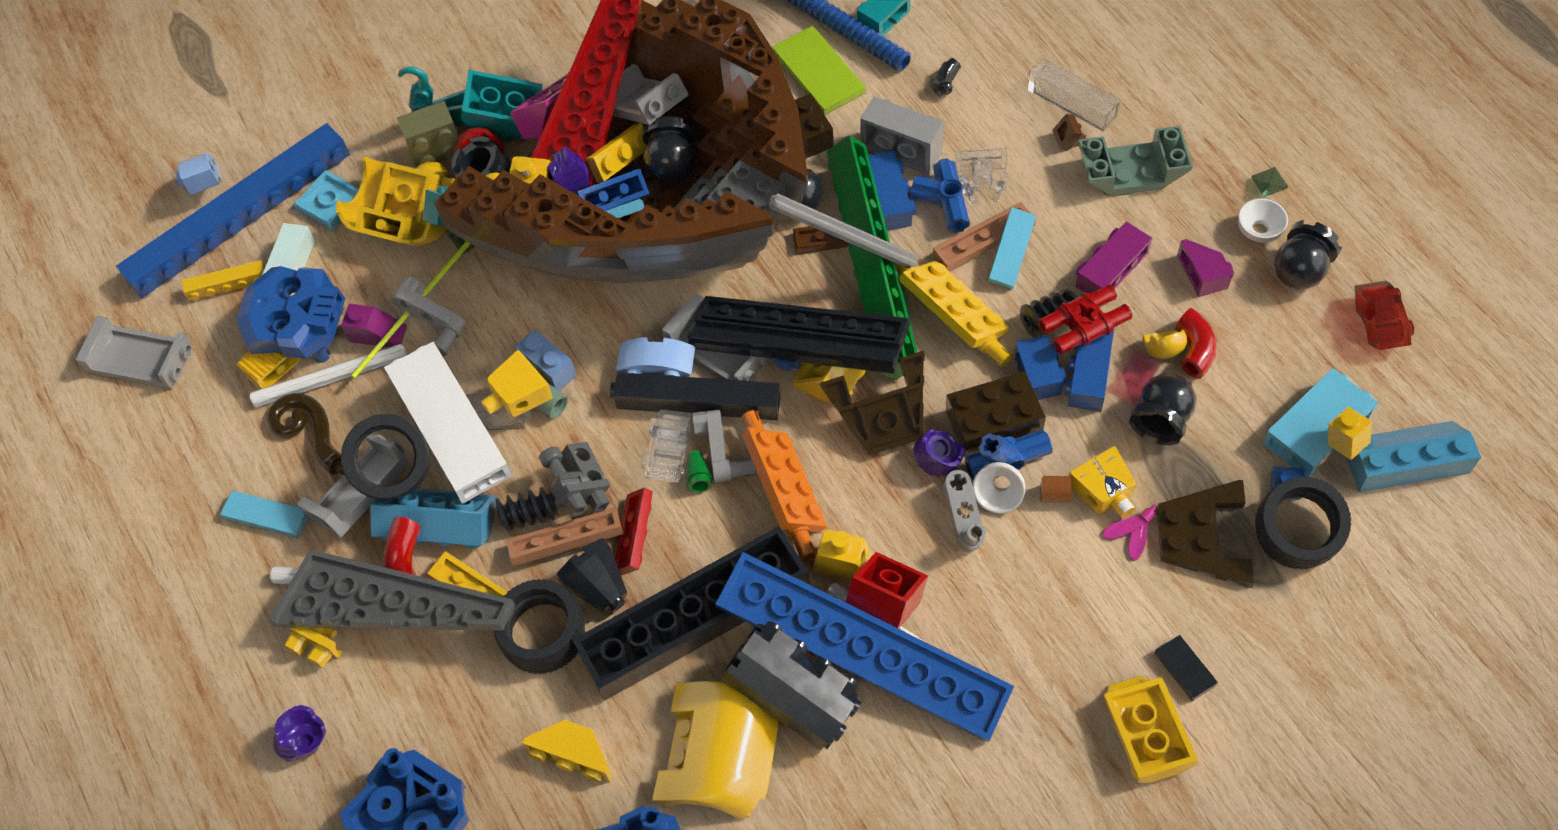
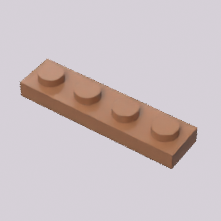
M1022 202L1012 206L1013 208L1030 213ZM1011 207L933 247L934 256L950 271L999 245Z
M615 507L506 540L510 560L514 567L588 545L601 538L605 540L621 535L623 530Z

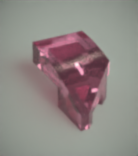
M1136 351L1122 373L1131 403L1134 405L1140 400L1142 388L1156 375L1160 368V363Z

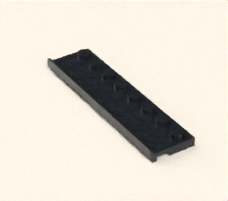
M705 296L695 318V327L692 333L689 332L687 337L689 339L688 344L695 346L697 350L894 374L910 323L909 319L904 317Z

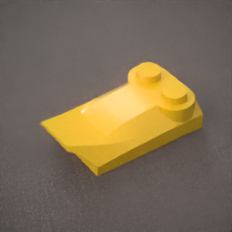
M1138 676L1108 685V691L1103 697L1129 760L1130 772L1138 783H1152L1176 776L1198 764L1199 760L1162 677L1152 680L1144 676Z

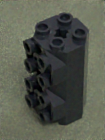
M768 621L766 625L758 624L747 637L749 640L737 650L725 668L721 679L821 750L823 747L828 749L834 741L837 742L847 729L844 722L849 716L853 717L862 704L857 699L858 694L855 691L858 685L852 677L838 672L823 657H817L815 661L809 660L805 655L808 650L807 646L802 641L792 639L785 634L777 623Z

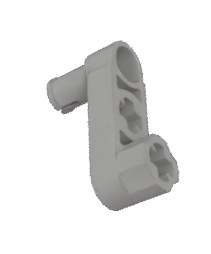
M405 276L395 292L392 302L400 309L440 329L441 331L434 344L440 354L446 356L453 341L460 336L466 325L465 320L454 312L422 296L425 286L421 281Z
M720 410L693 413L695 436H709L715 483L732 481L731 478L756 476V468L752 459L729 462V459H726Z
M954 470L945 478L942 492L947 499L955 536L958 538L959 545L963 550L972 552L977 550L983 543L986 530L981 523L969 475L962 470ZM953 480L957 481V485L959 483L962 485L959 491L955 490L956 486L954 488L951 487ZM961 505H966L965 509L969 507L971 510L967 518H962L963 514L959 516L957 513ZM971 532L976 533L978 539L973 537L971 535Z

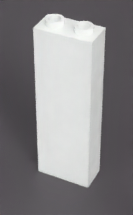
M434 342L421 346L416 351L403 358H398L384 367L462 504L512 477L507 463Z

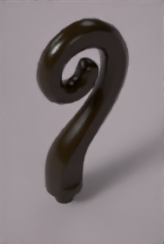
M300 393L285 395L277 399L267 414V422L272 432L285 438L297 435L306 425L305 414L300 410H293L292 417L294 420L289 425H282L280 422L281 417L291 408H302L308 411L314 423V452L317 460L330 474L335 475L339 473L343 476L341 453L331 444L328 417L323 406L314 398Z

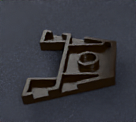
M924 351L898 358L906 387L852 403L844 375L819 383L820 388L868 455L917 441L923 435Z
M1236 480L1159 503L1157 506V521L1161 561L1194 572L1200 570L1215 575L1217 579L1224 581L1227 579L1241 583V586L1252 588L1254 585L1252 559L1220 558L1216 508H1244L1246 501L1243 480Z

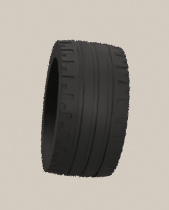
M392 414L374 415L360 421L346 436L341 451V464L349 483L365 496L378 500H394L410 494L425 478L430 462L429 447L421 431L409 420ZM383 429L395 430L406 436L412 444L415 454L414 464L408 476L399 483L388 486L375 484L366 479L360 471L357 462L358 448L363 440L371 433Z
M1304 476L1291 478L1276 485L1262 500L1256 514L1255 532L1262 549L1274 561L1289 568L1308 569L1326 563L1343 548L1351 530V513L1342 494L1327 482ZM1290 497H1298L1316 503L1325 512L1330 523V535L1327 542L1313 550L1300 549L1289 544L1279 534L1274 521V513L1277 506L1283 500Z
M534 579L516 585V587L511 588L503 596L512 599L515 607L503 631L494 630V635L504 656L513 665L528 673L546 674L563 668V666L568 665L576 657L578 651L572 640L585 633V622L578 602L564 586L550 580ZM538 605H554L563 609L567 616V626L561 637L554 643L541 649H525L514 642L512 637L513 627L518 618L528 609Z

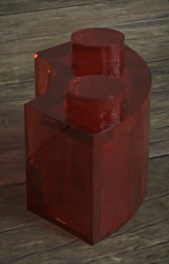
M1387 280L1354 285L1356 312L1364 323L1368 344L1378 350L1412 345L1411 336L1414 335V325L1411 320H1408L1399 288H1394Z

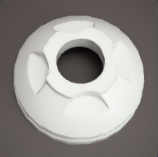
M1254 199L1247 202L1241 208L1238 216L1240 231L1248 239L1260 243L1273 242L1280 238L1288 224V216L1284 208L1268 199ZM1262 224L1267 228V232L1257 233L1253 230L1252 226Z
M1001 462L990 463L984 466L975 476L973 491L977 502L986 510L1000 514L1008 513L1021 504L1025 495V482L1021 473L1013 466ZM998 475H1003L1009 479L1010 486L1004 489L998 488L994 483V478Z

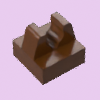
M1066 113L1052 129L1061 150H1069L1073 145H1079L1078 141L1080 139H1086V135L1082 134L1081 124L1077 122L1073 114Z

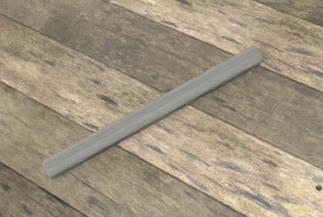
M776 194L770 197L769 207L774 211L908 269L917 265L918 257L912 252L783 195Z

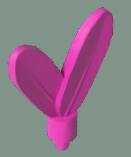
M1152 505L1150 508H1146L1139 516H1133L1109 525L1102 533L1103 538L1115 540L1131 534L1128 552L1132 560L1139 559L1145 549L1148 523L1155 516L1154 512L1157 506Z

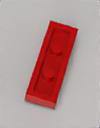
M646 488L629 493L626 497L621 524L623 534L619 535L615 561L621 575L639 570L642 563V550L647 536L646 528L652 508L651 500L653 491Z

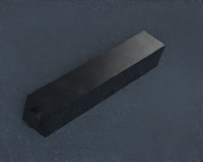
M617 372L616 381L612 382L610 386V398L614 399L617 409L680 414L720 410L722 417L742 418L743 414L754 410L759 413L760 419L778 420L781 391L780 383Z

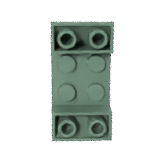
M1181 126L1155 129L1153 140L1148 143L1107 148L1104 136L1080 139L1078 141L1089 184L1111 196L1163 189L1193 169Z

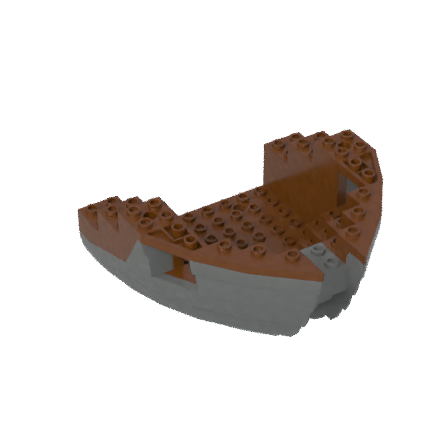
M642 0L624 70L634 64L639 67L644 78L663 81L672 73L678 74L689 95L660 117H679L683 119V124H693L695 139L691 145L694 151L695 163L691 173L681 183L672 185L658 183L647 173L643 162L644 153H642L607 179L610 180L640 169L649 194L637 198L643 201L644 208L642 210L617 218L541 174L529 185L505 170L493 180L468 166L434 202L442 223L451 233L496 257L535 271L575 280L637 283L681 279L742 268L746 263L754 262L759 256V252L765 249L769 237L773 235L774 228L782 220L787 222L791 218L772 210L769 207L770 197L780 194L801 203L803 195H806L808 191V172L798 107L776 53L752 16L723 0H700L695 6L682 0H662L656 7ZM750 73L758 76V78L754 80ZM612 116L605 145L632 125L640 122ZM534 148V149L532 150V152L527 156L528 158H531V157H532L535 148Z

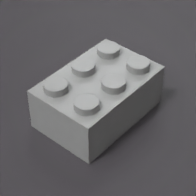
M873 97L860 118L861 142L866 144L867 152L870 154L894 150L897 160L901 159L903 166L930 176L933 165L938 162L942 155L944 122L933 116L916 112L911 108H905L888 100Z

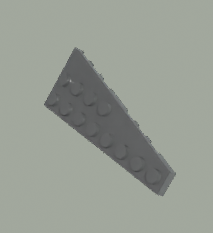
M310 549L268 621L274 627L503 631L515 604L509 598Z

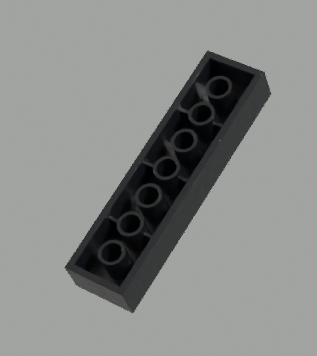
M778 526L574 638L572 641L604 701L745 622L716 607V602L743 552L810 585L808 570L781 528Z

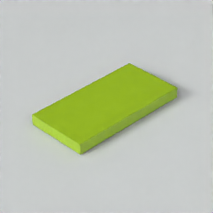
M814 26L772 46L779 61L807 94L811 93L824 115L866 93V87Z

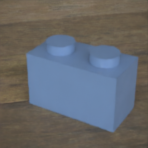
M535 329L515 346L516 351L519 350L545 381L559 391L577 376L572 360Z

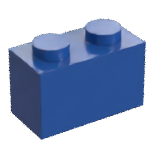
M1048 335L1016 342L1014 357L1019 372L1026 371L1038 400L1061 395L1063 384L1066 383V375L1063 367L1059 368L1058 352L1054 345H1051Z

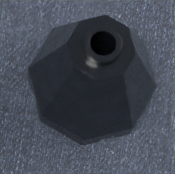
M601 538L585 546L582 549L584 553L579 557L576 554L572 556L556 574L559 582L567 590L604 613L609 610L614 613L626 604L624 598L628 594L611 548Z

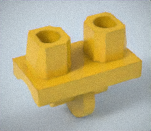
M288 628L291 634L284 646L298 656L302 654L308 644L314 646L306 658L321 668L324 667L332 656L338 659L343 652L336 647L334 641L326 638V636L331 638L336 636L337 631L332 628H313V630L309 628Z

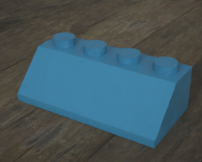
M1453 421L1372 434L1371 442L1352 460L1347 457L1346 459L1358 491L1363 492L1471 473L1480 460L1481 455L1471 432Z
M416 488L410 494L398 499H376L370 504L371 537H381L382 540L386 541L393 519L400 516L411 519L421 526L416 544L428 541L436 542L440 546L462 544L466 548H478L490 537L496 511L495 498H498V495L479 494L462 504L456 492Z

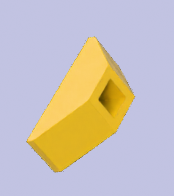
M563 720L525 737L522 742L528 752V756L534 760L545 762L548 759L556 762L555 765L564 771L572 772L575 769L584 772L583 776L594 782H600L601 779L611 782L613 776L593 729Z

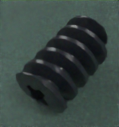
M1062 288L1059 290V293L1053 292L1049 297L1043 296L1039 301L1033 300L1030 302V305H1022L1020 317L1027 333L1033 336V329H1035L1038 334H1043L1038 325V320L1058 310L1060 304H1066L1076 299V295L1069 289Z
M539 487L538 496H535L531 489L528 490L527 499H524L522 494L518 492L517 501L515 502L510 495H506V504H502L499 498H495L500 523L509 532L513 530L514 522L518 528L522 529L525 525V519L530 526H533L536 522V516L541 523L546 522L547 514L552 520H556L558 516V508L554 503L555 496L551 491L546 493L543 487Z

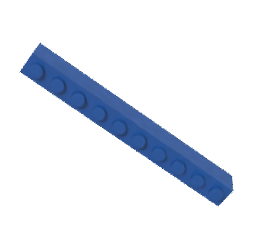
M325 123L117 264L116 268L142 299L192 263L198 261L208 252L217 248L224 241L239 233L253 221L259 219L269 210L281 204L285 199L301 190L319 177L325 170L328 171L336 164L342 162L350 155L344 140L328 123Z

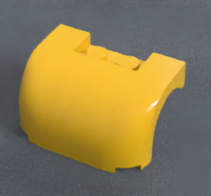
M363 156V177L358 193L349 202L339 200L336 202V213L346 228L362 234L413 246L428 245L442 237L447 231L445 226H437L422 220L426 190H437V186L450 187L456 179L442 177L431 172L390 162H381Z
M717 681L676 683L670 712L677 715L668 766L667 770H658L652 801L666 808H672L678 804H694L723 811L737 819L750 817V811L756 807L760 798L765 799L778 732V719L728 683Z

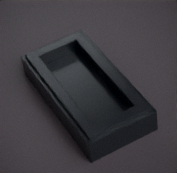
M1181 635L1156 649L1154 654L1192 702L1217 686V680Z

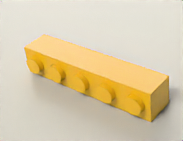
M262 260L183 279V293L188 301H196L201 298L246 288L262 276L265 265Z

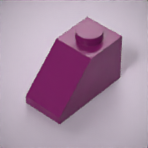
M1187 239L1181 240L1177 257L1198 297L1228 289L1234 276V270L1231 263L1226 261L1222 252Z
M349 303L341 327L349 342L376 346L398 319L373 306ZM402 323L383 347L401 344L407 325Z

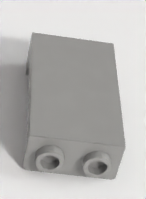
M632 64L623 72L612 116L650 125L656 118L662 116L689 94L678 74L672 73L663 81L647 79L643 77L639 67Z
M695 293L662 329L664 338L688 343L689 339L687 336L689 332L692 333L695 327V318L704 297ZM695 349L693 362L719 379L754 381L760 368L767 366L771 361L770 358Z
M97 316L75 360L88 374L173 390L176 381L181 377L182 368L187 358L191 356L193 344L185 333L178 332L176 337L113 326L107 317Z
M370 434L365 438L370 447L357 460L359 469L369 481L388 486L410 462L403 455L405 450L397 442L392 441L389 443L380 434L376 436ZM344 474L318 503L303 497L296 505L312 522L342 537L376 499L365 496L357 491Z

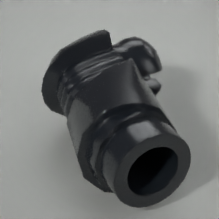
M950 58L948 61L943 62L935 79L931 80V87L936 94L942 96L943 94L949 95L952 92V81L961 69V65L956 59Z

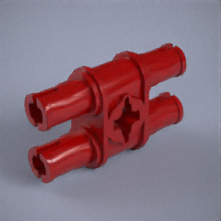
M1108 284L1092 293L1084 292L1080 297L1066 304H1060L1058 310L1040 318L1038 325L1045 335L1064 325L1069 326L1071 331L1053 340L1054 348L1062 355L1079 345L1088 346L1091 341L1103 335H1110L1113 328L1131 320L1133 314L1127 304H1123L1107 313L1100 310V307L1117 299L1116 290L1111 284Z

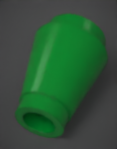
M694 450L686 456L685 484L691 492L703 493L710 489L713 477L703 457V453Z

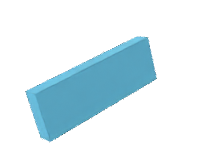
M1011 207L987 281L1009 289L1014 288L1036 215Z
M233 490L220 514L223 519L299 538L308 519V516L298 507Z

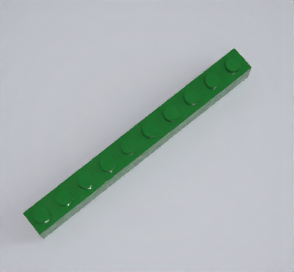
M848 136L826 151L829 161L828 167L832 173L833 188L837 194L838 209L842 220L848 225L890 243L866 144ZM848 243V251L852 258L854 276L857 279L860 291L859 298L862 301L864 313L909 319L895 262ZM911 324L899 358L917 353ZM899 360L896 363L894 374L879 372V374L894 380L901 378L903 373Z

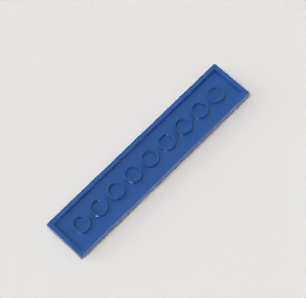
M744 552L741 554L716 602L717 608L755 627L758 624L766 625L768 621L777 623L785 634L792 639L802 641L808 648L807 653L815 657H823L833 666L986 742L990 741L1014 688L1013 685Z

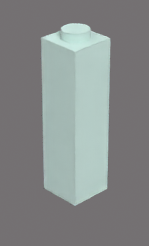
M283 223L263 274L271 267L283 266L297 271L298 268L305 267L315 242L308 226Z

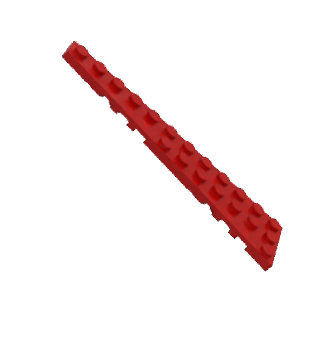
M600 0L531 157L547 159L552 162L550 157L566 146L571 151L579 154L583 162L586 163L589 175L588 187L595 185L596 179L586 159L605 146L642 0Z

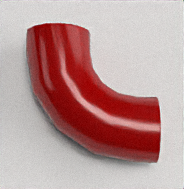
M1189 308L1175 326V330L1178 332L1184 330L1189 344V350L1180 360V364L1188 375L1201 379L1208 372L1216 358L1217 339L1211 324L1196 310Z
M400 516L393 519L385 542L383 554L384 568L416 575L413 569V553L421 530V526L418 523Z

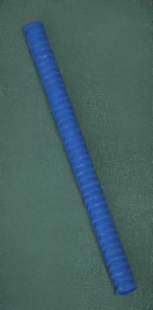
M787 0L805 13H809L811 17H814L822 24H826L833 31H837L838 34L854 42L863 50L866 49L868 53H872L873 56L878 57L881 61L883 60L884 63L889 64L890 67L895 68L898 72L908 66L911 59L909 51H905L904 48L899 47L896 43L893 44L891 40H887L885 36H881L880 33H876L875 30L870 29L867 25L858 22L856 18H853L845 11H841L840 8L830 4L827 0Z

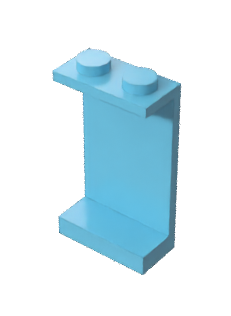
M1332 368L1267 431L1262 444L1292 468L1303 469L1304 477H1311L1319 463L1333 450V448L1328 446L1329 423L1347 407L1352 408L1369 419L1379 402L1370 393L1361 390L1353 384L1346 375L1340 374Z

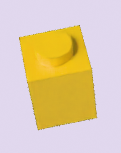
M1347 407L1329 423L1328 446L1352 460L1370 444L1372 421L1352 408Z

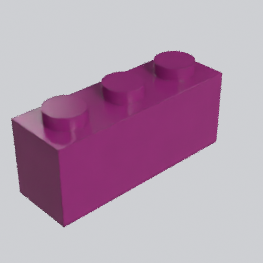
M1127 221L1120 228H1115L1109 235L1108 241L1104 245L1100 244L1094 250L1092 258L1088 262L1084 261L1076 270L1077 280L1075 287L1086 293L1097 291L1108 284H1111L1116 289L1149 253L1152 237Z

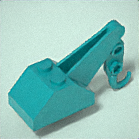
M404 67L398 73L399 77H402L404 74H413L418 77V80L412 84L410 90L409 108L411 112L445 101L454 126L486 128L493 132L500 141L505 142L522 138L510 112L542 91L543 87L541 83L468 69L464 90L433 101L434 89L431 87L428 75L424 70L417 67Z

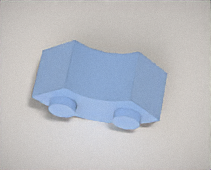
M208 152L179 162L178 172L175 173L180 187L185 186L190 195L219 185V182L222 181L216 162Z
M647 337L631 339L620 345L616 372L688 377L692 372L695 346L669 338H664L663 342H648Z

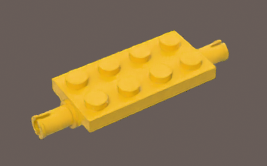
M936 260L908 269L895 263L897 271L901 274L899 281L971 348L977 347L983 354L987 353L1001 368L1005 367L1012 360L1013 354L997 341L999 337L1006 335L1010 326L998 314L987 307L982 299L966 288L962 281L955 278L943 264Z

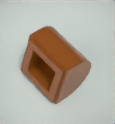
M1043 476L1040 483L1041 502L1070 503L1071 477Z

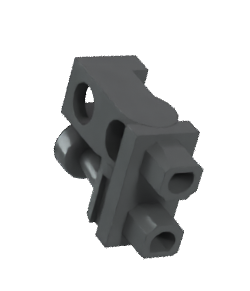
M588 442L567 444L562 452L558 447L554 446L540 453L539 460L542 466L550 468L554 477L550 491L556 497L554 503L557 508L566 507L571 517L583 514L588 508V503L594 513L604 511L610 501L605 492L611 485L608 479H605Z

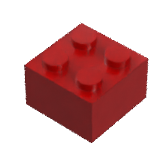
M875 552L852 577L845 603L900 629L920 604L929 575Z

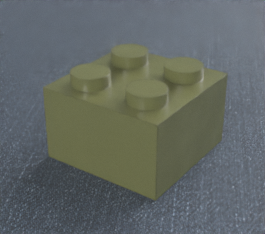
M445 101L397 117L416 167L426 162L439 163L453 158V148L458 134Z

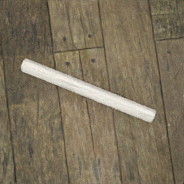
M398 344L378 351L361 373L391 364L394 360L405 357L407 352L404 345ZM368 355L251 392L250 400L254 407H259L274 402L285 395L302 393L351 377L352 373Z

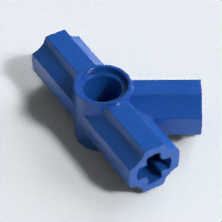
M948 158L940 159L933 165L935 179L919 175L915 177L911 197L940 204L943 209L947 229L954 233L963 232L964 229L970 227V221L955 161H951Z
M1043 429L1014 439V437L1003 438L1000 435L995 436L989 433L982 437V443L979 446L980 452L966 456L965 464L970 478L974 481L977 473L990 463H1006L1020 470L1027 462L1052 454L1053 448L1047 432Z

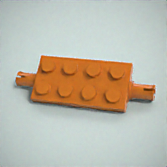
M757 411L746 412L741 418L746 430L741 435L781 529H786L789 539L796 546L801 561H810L816 557L817 551L809 534L811 532H821L827 527L823 512L813 494L812 486L806 478L802 463L796 455L792 440L788 434L765 430Z

